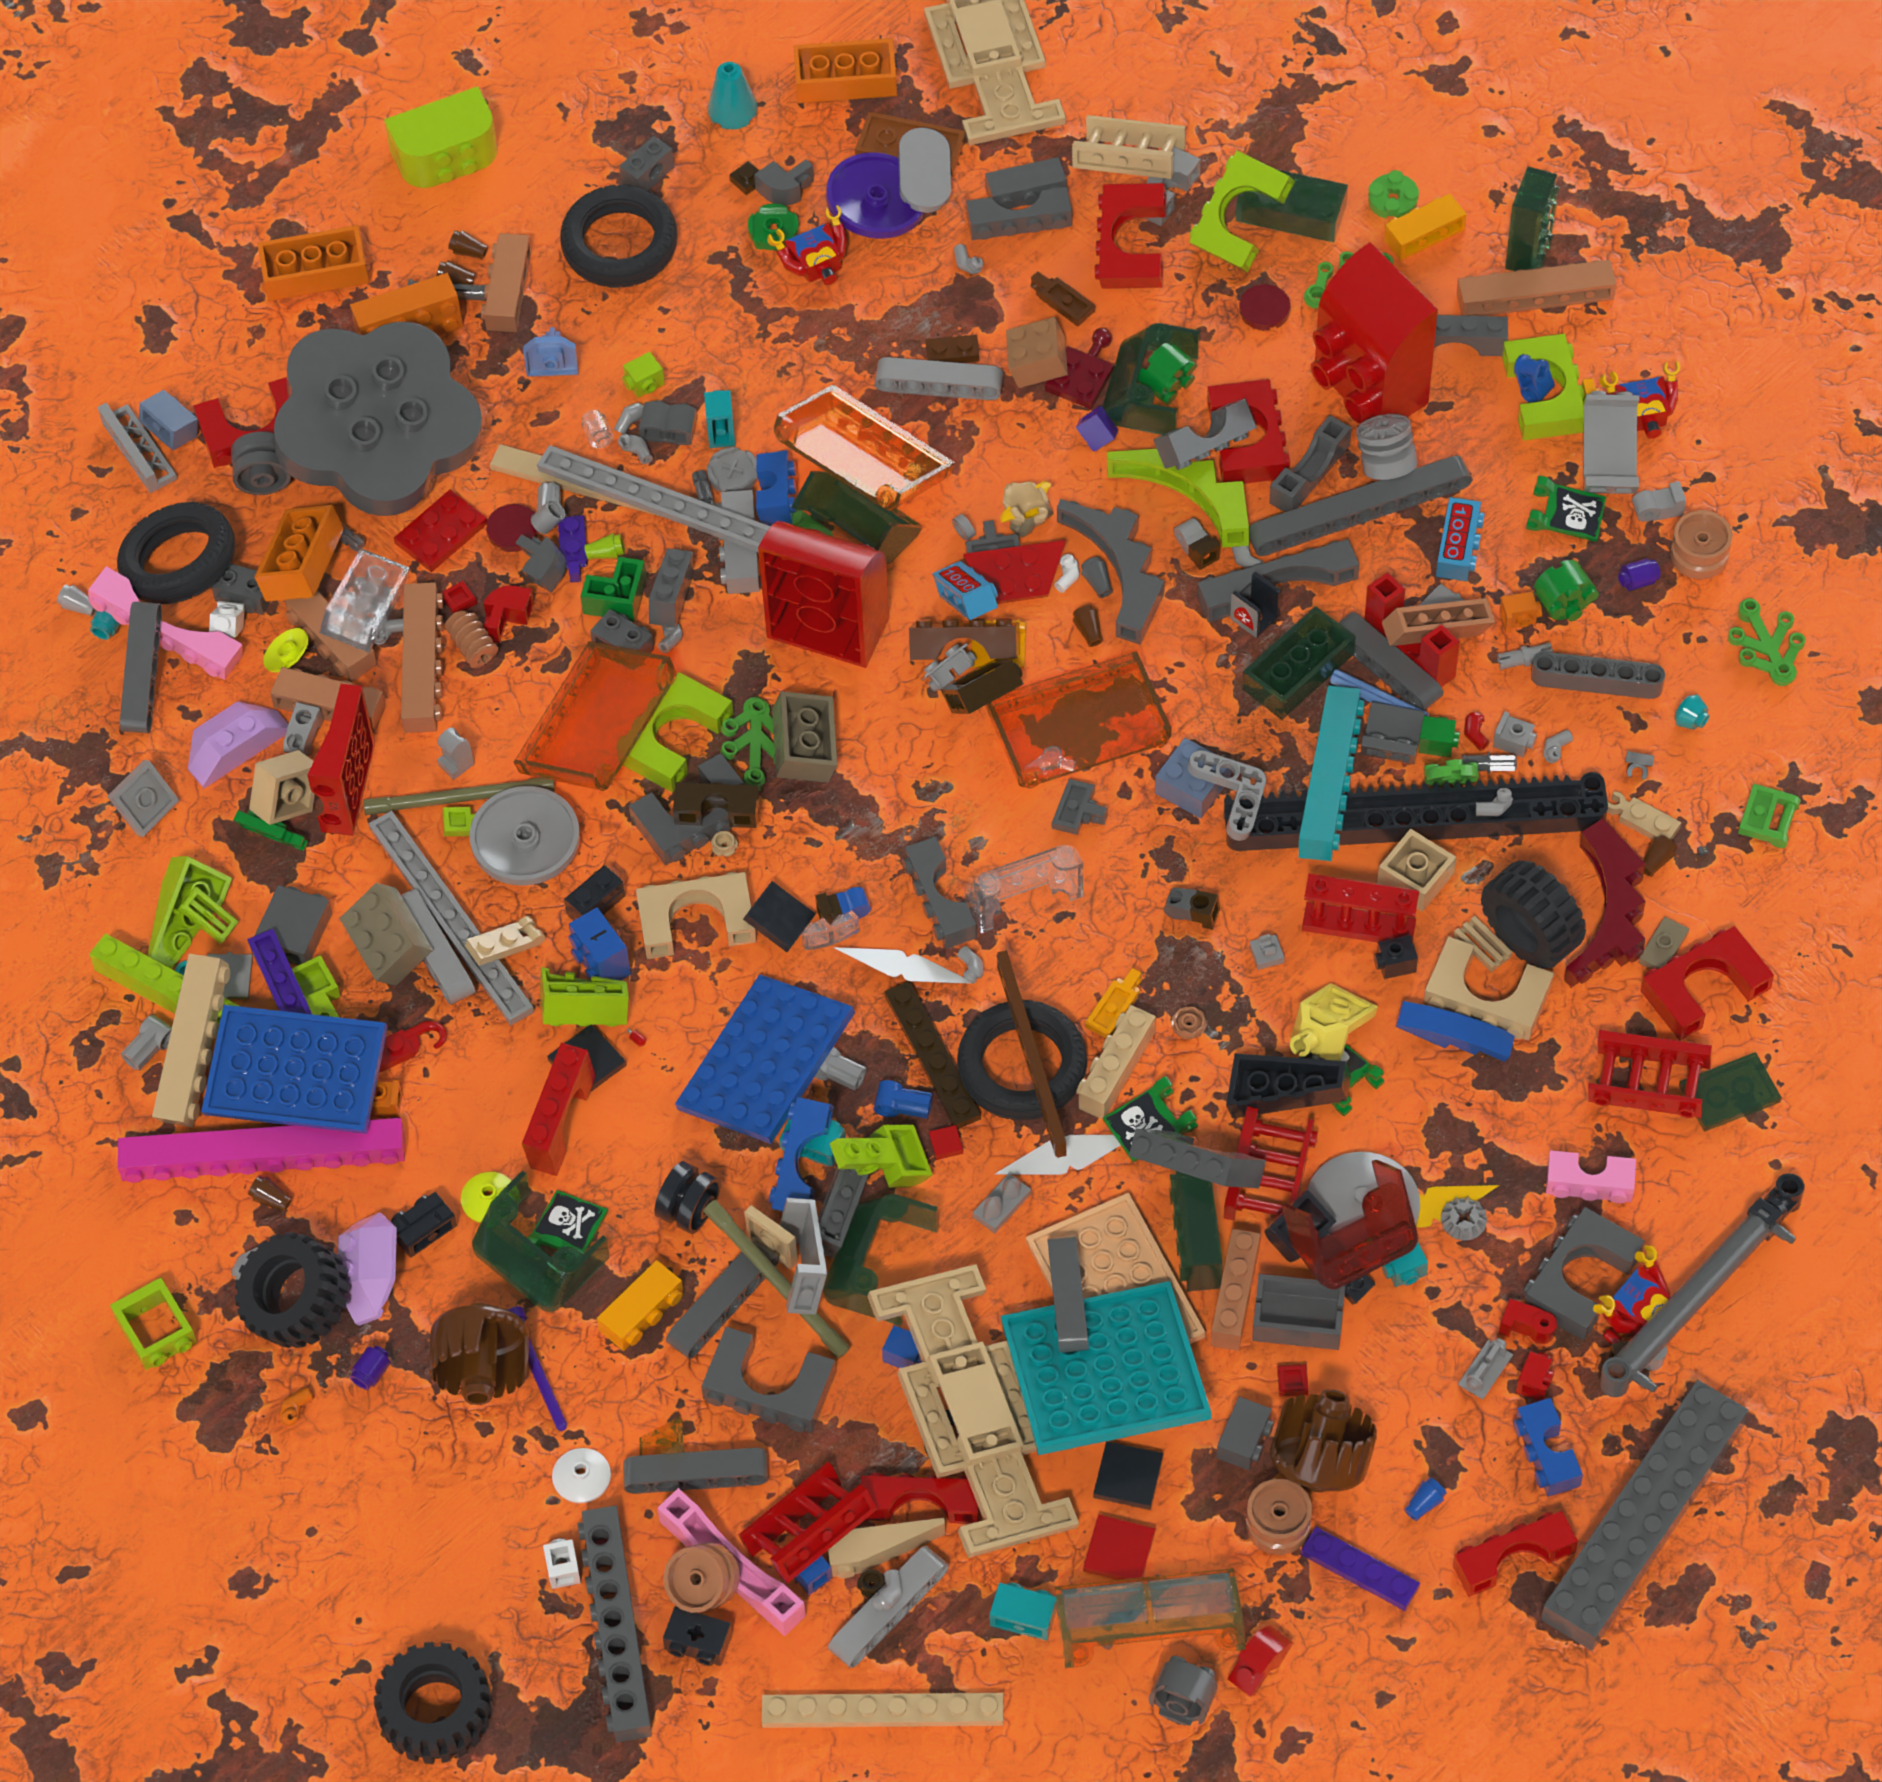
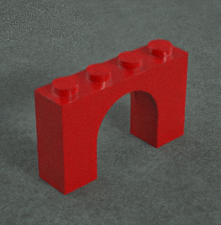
M1164 183L1103 184V194L1098 195V207L1102 209V217L1097 218V231L1101 233L1100 241H1096V255L1100 256L1099 264H1095V279H1099L1102 289L1163 288L1164 263L1161 254L1126 253L1114 244V239L1119 228L1132 219L1166 218L1167 192Z
M287 377L268 382L276 413L269 424L258 430L242 431L232 427L224 416L218 398L193 405L195 415L198 418V425L214 468L232 463L231 446L239 437L253 432L274 433L276 416L282 405L289 399Z
M1270 379L1208 386L1207 404L1210 420L1212 411L1231 402L1245 399L1254 422L1265 432V436L1254 445L1219 450V468L1222 483L1243 481V484L1272 481L1285 468H1290L1289 453H1284L1283 447H1286L1285 433L1279 430V426L1282 425L1280 410H1275V405L1278 404L1276 389H1271Z
M1388 572L1367 586L1364 618L1366 622L1386 639L1382 621L1396 608L1404 607L1405 588ZM1442 624L1421 638V643L1396 646L1435 679L1441 687L1456 677L1460 641Z
M1735 926L1728 930L1718 931L1712 939L1705 943L1699 942L1695 944L1686 954L1672 957L1666 965L1659 969L1653 968L1649 970L1643 977L1641 993L1679 1041L1702 1029L1706 1015L1685 987L1684 981L1691 974L1701 970L1718 971L1726 975L1735 984L1748 1002L1772 987L1774 974Z
M561 1043L521 1143L531 1169L557 1176L567 1152L563 1142V1126L568 1107L573 1097L587 1100L596 1077L588 1050L565 1043Z

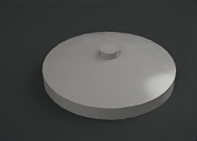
M534 786L514 787L492 796L479 808L470 827V844L477 864L492 878L511 885H534L557 876L571 863L577 853L580 842L578 819L570 804L553 791Z
M1352 1152L1337 1156L1317 1170L1307 1188L1337 1221L1328 1232L1351 1258L1370 1259L1384 1256L1385 1250L1405 1243L1414 1232L1418 1223L1420 1197L1413 1178L1399 1163L1380 1154Z

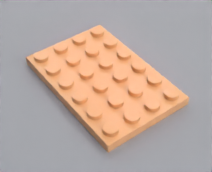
M1129 1193L1025 1237L1026 1244L1052 1293L1047 1239L1076 1236L1083 1299L1170 1281L1189 1343L1192 1344L1205 1338V1330Z

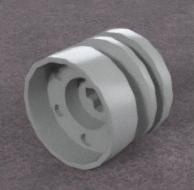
M1399 414L1376 416L1364 421L1356 429L1359 449L1362 451L1363 471L1367 477L1376 480L1394 479L1407 475L1418 465L1415 445L1412 443L1411 422L1406 416Z

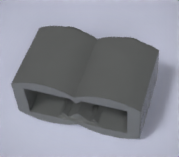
M658 400L645 402L639 427L640 437L650 442L666 441L676 445H691L697 420L696 408L683 403L668 405Z

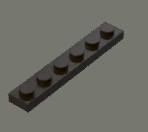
M908 981L884 991L891 1010L952 1125H956L957 1129L981 1120V1114L977 1106L965 1090L959 1073L911 982Z

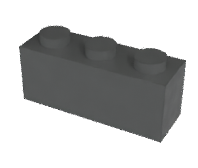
M1059 157L985 173V187L988 198L992 197L998 205L1006 209L1033 205L1040 197L1042 190L1067 187V180Z
M667 548L649 597V624L675 628L693 578V552Z

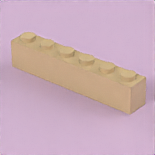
M190 953L188 955L152 1114L153 1118L162 1123L193 1127L194 1120H197L199 1116L200 1093L205 1089L206 1078L204 1075L206 1066L210 1064L212 1059L211 1044L218 1032L217 1017L224 1005V986L230 978L229 964L221 958Z

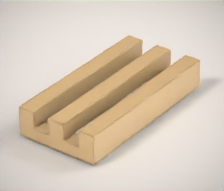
M1473 916L1469 923L1465 922L1461 929L1458 928L1454 931L1456 939L1475 945L1473 955L1491 973L1512 957L1513 952L1476 916ZM1468 933L1478 943V945L1484 951H1487L1496 961L1493 962L1465 934Z

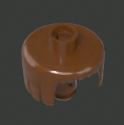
M484 1303L461 1306L443 1313L435 1320L430 1332L429 1373L432 1380L442 1390L445 1389L446 1382L447 1390L452 1395L458 1394L460 1383L462 1397L467 1403L472 1405H484L489 1403L493 1397L499 1398L503 1396L505 1385L507 1393H513L516 1385L520 1388L528 1377L529 1332L527 1325L515 1313Z
M1327 1389L1320 1395L1311 1394L1306 1404L1305 1395H1298L1295 1399L1288 1398L1284 1403L1270 1447V1457L1280 1473L1306 1490L1312 1492L1350 1490L1361 1484L1367 1475L1377 1439L1376 1425L1372 1424V1420L1367 1414L1363 1420V1411L1357 1407L1351 1416L1349 1397L1338 1390Z

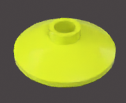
M292 628L276 637L265 652L263 659L265 668L270 672L277 673L280 672L281 667L289 668L296 664L307 648V633L301 628Z
M484 1172L472 1177L465 1184L461 1192V1205L465 1214L470 1219L482 1224H493L506 1219L514 1211L518 1200L517 1189L514 1183L507 1176L497 1172ZM487 1191H493L489 1196L483 1195Z

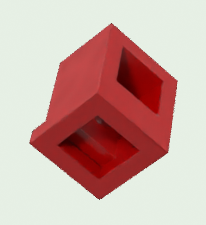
M1530 1351L1518 1379L1516 1393L1536 1401L1545 1400L1547 1388L1550 1387L1555 1373L1550 1370L1553 1362L1551 1356L1545 1353Z

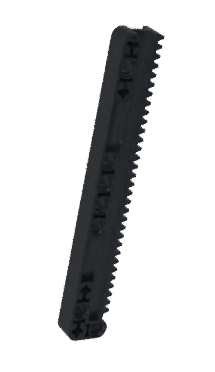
M1588 772L1582 776L1581 780L1574 781L1568 775H1565L1564 781H1560L1558 776H1554L1553 782H1549L1548 778L1543 776L1542 782H1538L1536 777H1532L1531 783H1527L1525 778H1521L1520 784H1517L1514 778H1511L1509 784H1505L1504 780L1500 779L1498 785H1495L1492 779H1490L1487 786H1484L1481 780L1477 781L1476 786L1467 781L1465 787H1462L1459 781H1456L1453 788H1451L1448 782H1445L1443 788L1434 783L1432 789H1429L1426 783H1423L1421 789L1412 784L1410 790H1407L1403 784L1399 791H1396L1395 787L1390 785L1389 791H1385L1383 786H1379L1378 791L1374 792L1372 787L1369 786L1366 793L1362 791L1361 787H1357L1356 793H1352L1350 790L1344 794L1348 796L1346 812L1341 811V814L1344 815L1343 830L1337 831V834H1340V845L1400 842L1410 829L1428 840L1584 831L1601 819L1606 821L1608 811L1604 778L1600 774ZM1501 788H1507L1512 792V804L1502 815L1476 816V802H1492L1497 797V791ZM1306 790L1302 791L1301 796H1297L1295 791L1291 792L1290 797H1287L1284 791L1280 793L1279 798H1276L1273 792H1270L1268 798H1265L1262 794L1251 831L1254 833H1250L1249 837L1245 840L1237 841L1232 839L1226 831L1227 846L1234 851L1299 848V836L1308 794ZM1226 795L1224 799L1223 816L1225 819V829L1234 802L1229 795ZM1239 800L1243 808H1253V803L1250 800ZM1240 817L1237 823V829L1241 831L1245 819L1243 817Z

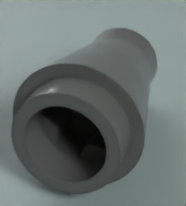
M1093 557L1085 561L1081 565V574L1097 593L1098 598H1105L1112 594L1113 590L1110 585L1106 563L1100 557Z

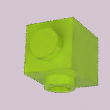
M650 351L623 365V383L627 390H632L638 398L652 393L665 384L663 368Z

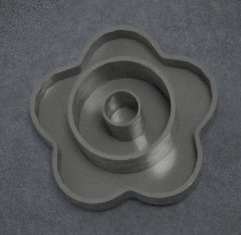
M411 322L389 323L365 335H359L342 329H323L303 337L290 352L287 362V392L289 399L282 405L275 419L274 451L281 467L295 479L311 485L334 486L338 488L349 503L359 510L377 516H392L408 511L418 504L426 494L431 479L434 476L460 468L475 454L480 442L482 423L479 404L468 389L452 379L448 350L444 342L432 330Z

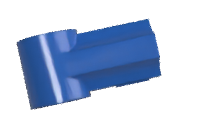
M884 1080L879 1083L873 1110L884 1117H895L898 1114L928 1119L932 1104V1093L905 1089L895 1081Z

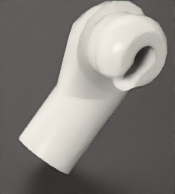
M1065 554L1060 559L1063 576L1054 583L1055 588L1060 593H1064L1080 576L1078 562L1071 554Z

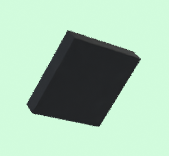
M771 881L743 920L785 952H788L816 913Z
M593 1025L587 1026L565 1043L588 1050L596 1075L590 1092L627 1066L626 1060ZM559 1048L547 1056L551 1065Z
M1106 1441L1093 1498L1151 1510L1164 1453Z

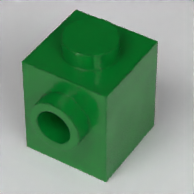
M1424 716L1418 753L1451 758L1452 747L1458 748L1460 732L1455 731L1456 720H1449L1446 717Z

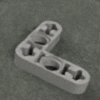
M1195 751L1192 753L1187 764V769L1192 776L1236 791L1226 831L1234 840H1245L1249 837L1255 822L1266 783L1265 773L1256 767L1207 751ZM1198 761L1204 762L1203 768L1198 767ZM1213 764L1216 765L1214 773L1211 772ZM1229 768L1234 776L1225 778L1220 774V769ZM1239 774H1243L1241 777V781H1238L1237 779ZM1250 778L1256 779L1255 785L1250 784ZM1239 800H1250L1253 803V808H1243ZM1240 817L1245 818L1242 831L1237 829Z

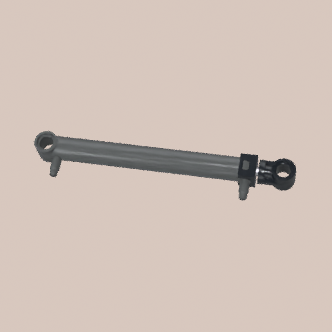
M1787 1173L1778 1177L1775 1187L1764 1199L1760 1197L1748 1209L1747 1217L1620 1352L1615 1357L1609 1358L1604 1362L1600 1378V1388L1605 1395L1616 1398L1623 1396L1627 1393L1629 1384L1632 1381L1644 1389H1648L1650 1392H1655L1658 1387L1657 1384L1652 1382V1379L1641 1371L1764 1240L1769 1241L1776 1235L1783 1241H1787L1790 1244L1794 1243L1796 1237L1789 1230L1781 1226V1222L1789 1213L1795 1212L1801 1206L1805 1184L1799 1176Z

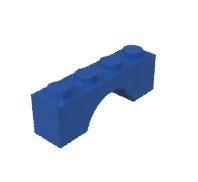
M797 1097L796 1103H791L788 1119L792 1120L789 1131L784 1132L782 1147L785 1148L783 1159H778L775 1171L779 1178L777 1186L772 1187L769 1196V1203H772L771 1209L783 1212L787 1198L813 1200L815 1190L803 1180L799 1170V1158L808 1142L816 1137L828 1135L834 1106L831 1104Z

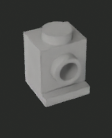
M1504 712L1495 731L1493 747L1524 758L1527 749H1533L1537 739V734L1534 733L1535 725L1510 717V713Z

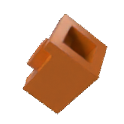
M1533 591L1501 597L1499 612L1505 633H1511V628L1513 627L1524 628L1536 624V618L1542 617L1541 604L1539 601H1535Z
M399 1080L377 1082L370 1117L399 1118L402 1098Z

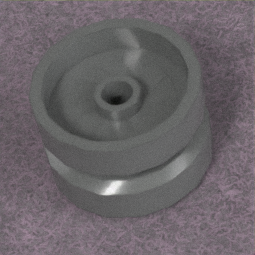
M253 432L245 434L236 439L232 444V475L236 488L252 495H268L276 493L288 485L291 475L281 467L276 458L274 433Z

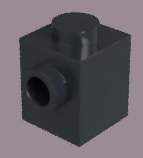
M1410 935L1378 942L1377 953L1373 954L1376 969H1381L1384 979L1416 973L1418 957Z

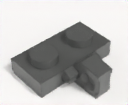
M993 520L983 522L984 536L979 537V540L965 542L967 553L1020 546L1018 534L1003 536L1002 533L996 534Z
M1072 779L1068 780L1051 823L1052 829L1078 835L1082 823L1089 824L1092 822L1105 825L1108 817L1107 807L1099 806L1096 804V801L1092 800L1095 792L1093 784Z

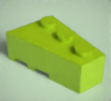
M541 967L539 997L543 1024L561 1026L563 1024H577L579 1026L606 1025L610 1027L627 1025L629 999L627 982L592 976L591 980L575 978V973L566 972L565 976L550 974V968Z

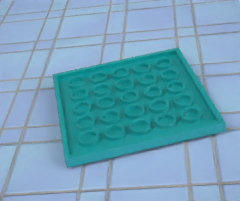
M1170 1281L1083 1299L1089 1350L1059 1353L1054 1305L1000 1316L1038 1455L1212 1419L1211 1409Z

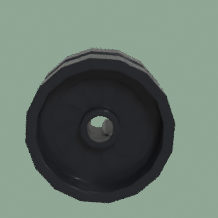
M685 1161L679 1162L671 1170L659 1191L654 1208L655 1216L670 1224L676 1221L678 1228L692 1235L695 1234L709 1218L703 1210L713 1200L718 1199L721 1188L720 1179L707 1172L699 1175L697 1167Z

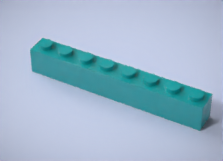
M1328 686L1300 830L1299 858L1332 861L1334 850L1339 851L1340 834H1337V831L1343 830L1344 815L1341 814V811L1346 812L1348 798L1347 795H1344V792L1350 791L1351 776H1348V773H1353L1355 757H1351V754H1356L1358 747V738L1354 737L1355 735H1360L1361 719H1358V716L1364 715L1365 700H1360V689Z

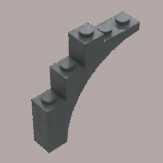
M1060 499L1057 505V522L1078 531L1090 539L1106 555L1116 571L1122 589V606L1116 620V637L1141 645L1164 597V580L1159 579L1155 575H1146L1151 564V547L1141 542H1133L1138 532V515L1129 510H1121L1115 507L1111 514L1108 515L1101 510H1093L1076 502Z

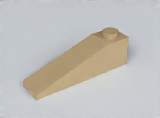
M944 1518L853 1529L828 1550L832 1577H853L855 1574L865 1572L944 1536Z

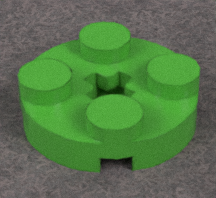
M1393 170L1389 174L1376 178L1369 185V207L1376 215L1387 219V216L1399 218L1417 207L1419 189L1412 179L1404 176L1400 171ZM1389 194H1397L1398 199L1394 197L1388 198Z
M1461 759L1446 761V766H1440L1439 764L1425 765V783L1428 786H1433L1434 783H1437L1439 787H1443L1445 782L1452 783V786H1455L1456 781H1459L1461 785H1466L1467 781L1474 783L1479 779L1478 763L1470 762L1463 764Z

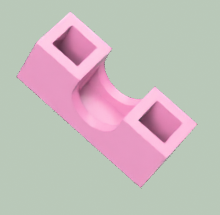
M1550 1151L1546 1194H1551L1558 1198H1566L1568 1196L1581 1197L1588 1201L1596 1199L1610 1200L1618 1204L1632 1202L1635 1186L1636 1159L1607 1156L1605 1170L1597 1175H1589L1579 1167V1153Z

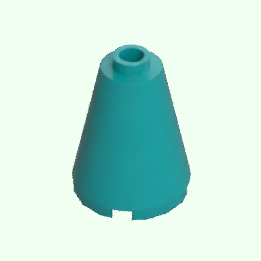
M724 62L718 66L707 106L710 120L714 124L715 122L720 124L721 128L736 130L746 127L749 121L757 115V101L741 67L735 62Z

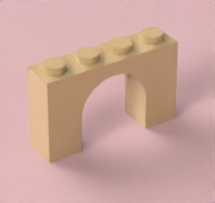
M730 872L716 877L704 876L697 880L674 881L670 884L647 885L636 889L647 959L674 955L670 930L671 921L680 909L697 903L710 905L721 913L725 921L729 946L756 942L755 928L743 920L751 909L745 872Z
M1448 936L1425 989L1424 1004L1489 1023L1514 1035L1515 1039L1529 1041L1551 990L1554 973L1527 964L1516 991L1510 997L1494 1002L1481 1000L1470 993L1464 983L1465 976L1473 960L1475 945Z

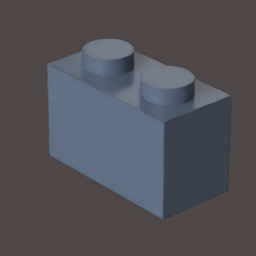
M164 389L140 402L139 422L170 449L175 450L197 437L198 418Z

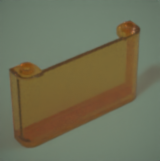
M831 385L777 415L774 425L775 436L781 443L888 511L896 509L950 477L955 464L948 457L835 385Z
M589 641L515 758L514 764L518 772L600 791L607 790L613 784L620 768L669 688L676 680L677 673L670 657Z
M1137 651L1014 689L985 705L1020 787L1034 788L1043 782L1148 749L1161 748L1171 738L1170 723Z

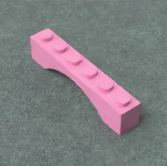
M106 566L88 590L89 603L94 609L111 614L122 625H129L132 602L140 601L134 593L128 578ZM161 620L159 645L165 650H173L180 654L186 662L201 666L213 677L218 676L225 680L242 657V644L220 631H189L177 628Z
M679 1488L657 1508L660 1523L686 1547L713 1542L724 1546L733 1554L739 1565L740 1581L736 1593L783 1636H786L806 1617L804 1602L783 1583L764 1573L742 1555L719 1532L700 1507Z

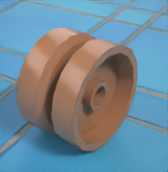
M1705 510L1692 511L1682 516L1675 525L1670 552L1672 564L1680 573L1689 578L1701 580L1713 578L1720 574L1727 566L1733 537L1729 523L1722 516Z
M1288 1479L1268 1480L1262 1482L1253 1490L1248 1499L1246 1530L1250 1540L1258 1549L1273 1555H1285L1295 1552L1305 1544L1310 1534L1312 1503L1308 1493L1299 1484Z
M713 1542L700 1543L683 1548L674 1553L666 1564L663 1575L665 1591L677 1607L691 1613L704 1612L711 1608L719 1607L730 1601L738 1589L740 1581L739 1565L730 1551L724 1546Z

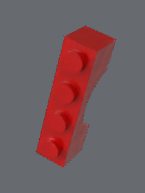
M880 1473L861 1476V1485L868 1490L877 1508L865 1520L890 1521L893 1514L902 1505L911 1501L922 1500L938 1506L946 1515L949 1523L972 1524L978 1522L979 1507L967 1476H960L956 1479L937 1478L936 1475L920 1478L910 1474L889 1477Z
M1562 1511L1555 1514L1548 1512L1540 1516L1536 1522L1528 1525L1525 1523L1513 1527L1507 1534L1502 1536L1498 1534L1492 1535L1483 1544L1475 1547L1470 1545L1460 1549L1454 1556L1453 1568L1468 1597L1496 1586L1497 1568L1508 1556L1521 1552L1532 1553L1550 1564L1576 1553L1578 1540Z

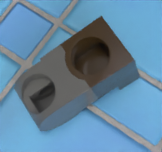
M1172 888L1164 906V912L1169 917L1177 920L1185 919L1202 923L1203 928L1211 930L1215 926L1220 911L1217 894L1187 888Z

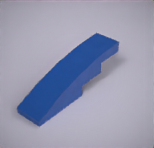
M1407 1001L1401 1003L1395 1026L1443 1048L1452 1045L1473 1055L1480 1051L1503 1062L1510 1057L1515 1037L1506 1030L1489 1023L1451 1011Z

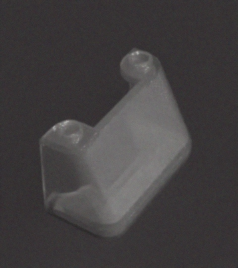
M1066 844L1059 845L983 872L970 880L965 886V899L980 932L983 933L994 929L993 918L1001 913L1000 900L1048 884L1052 895L1058 893V891L1064 892L1068 895L1070 901L1083 897V861L1074 847Z

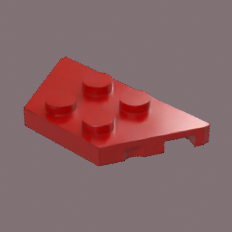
M1065 540L963 554V560L978 575H982L987 582L993 583L998 597L995 598L997 604L1044 598L1049 595L1065 546Z

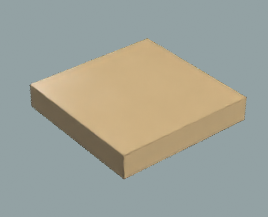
M750 1205L744 1212L748 1238L751 1241L757 1240L779 1256L780 1263L792 1270L798 1263L795 1236Z

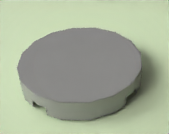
M737 447L721 449L710 458V462L707 465L706 470L709 483L719 492L749 490L758 481L756 473L757 459L747 450H739Z

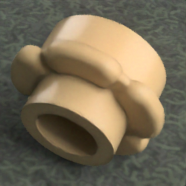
M720 831L714 835L711 841L712 851L717 856H731L735 852L734 849L738 847V841L732 833Z

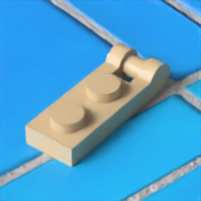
M525 916L516 923L467 939L465 947L476 963L481 966L537 947L544 942L545 936L541 930H537L534 927L535 922L531 916ZM526 933L528 936L523 937L521 934Z

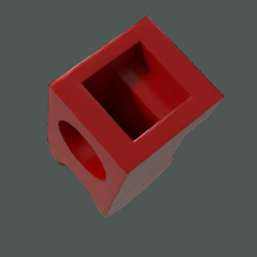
M1510 1298L1498 1334L1509 1337L1511 1331L1531 1337L1538 1344H1547L1554 1338L1557 1320L1553 1314Z

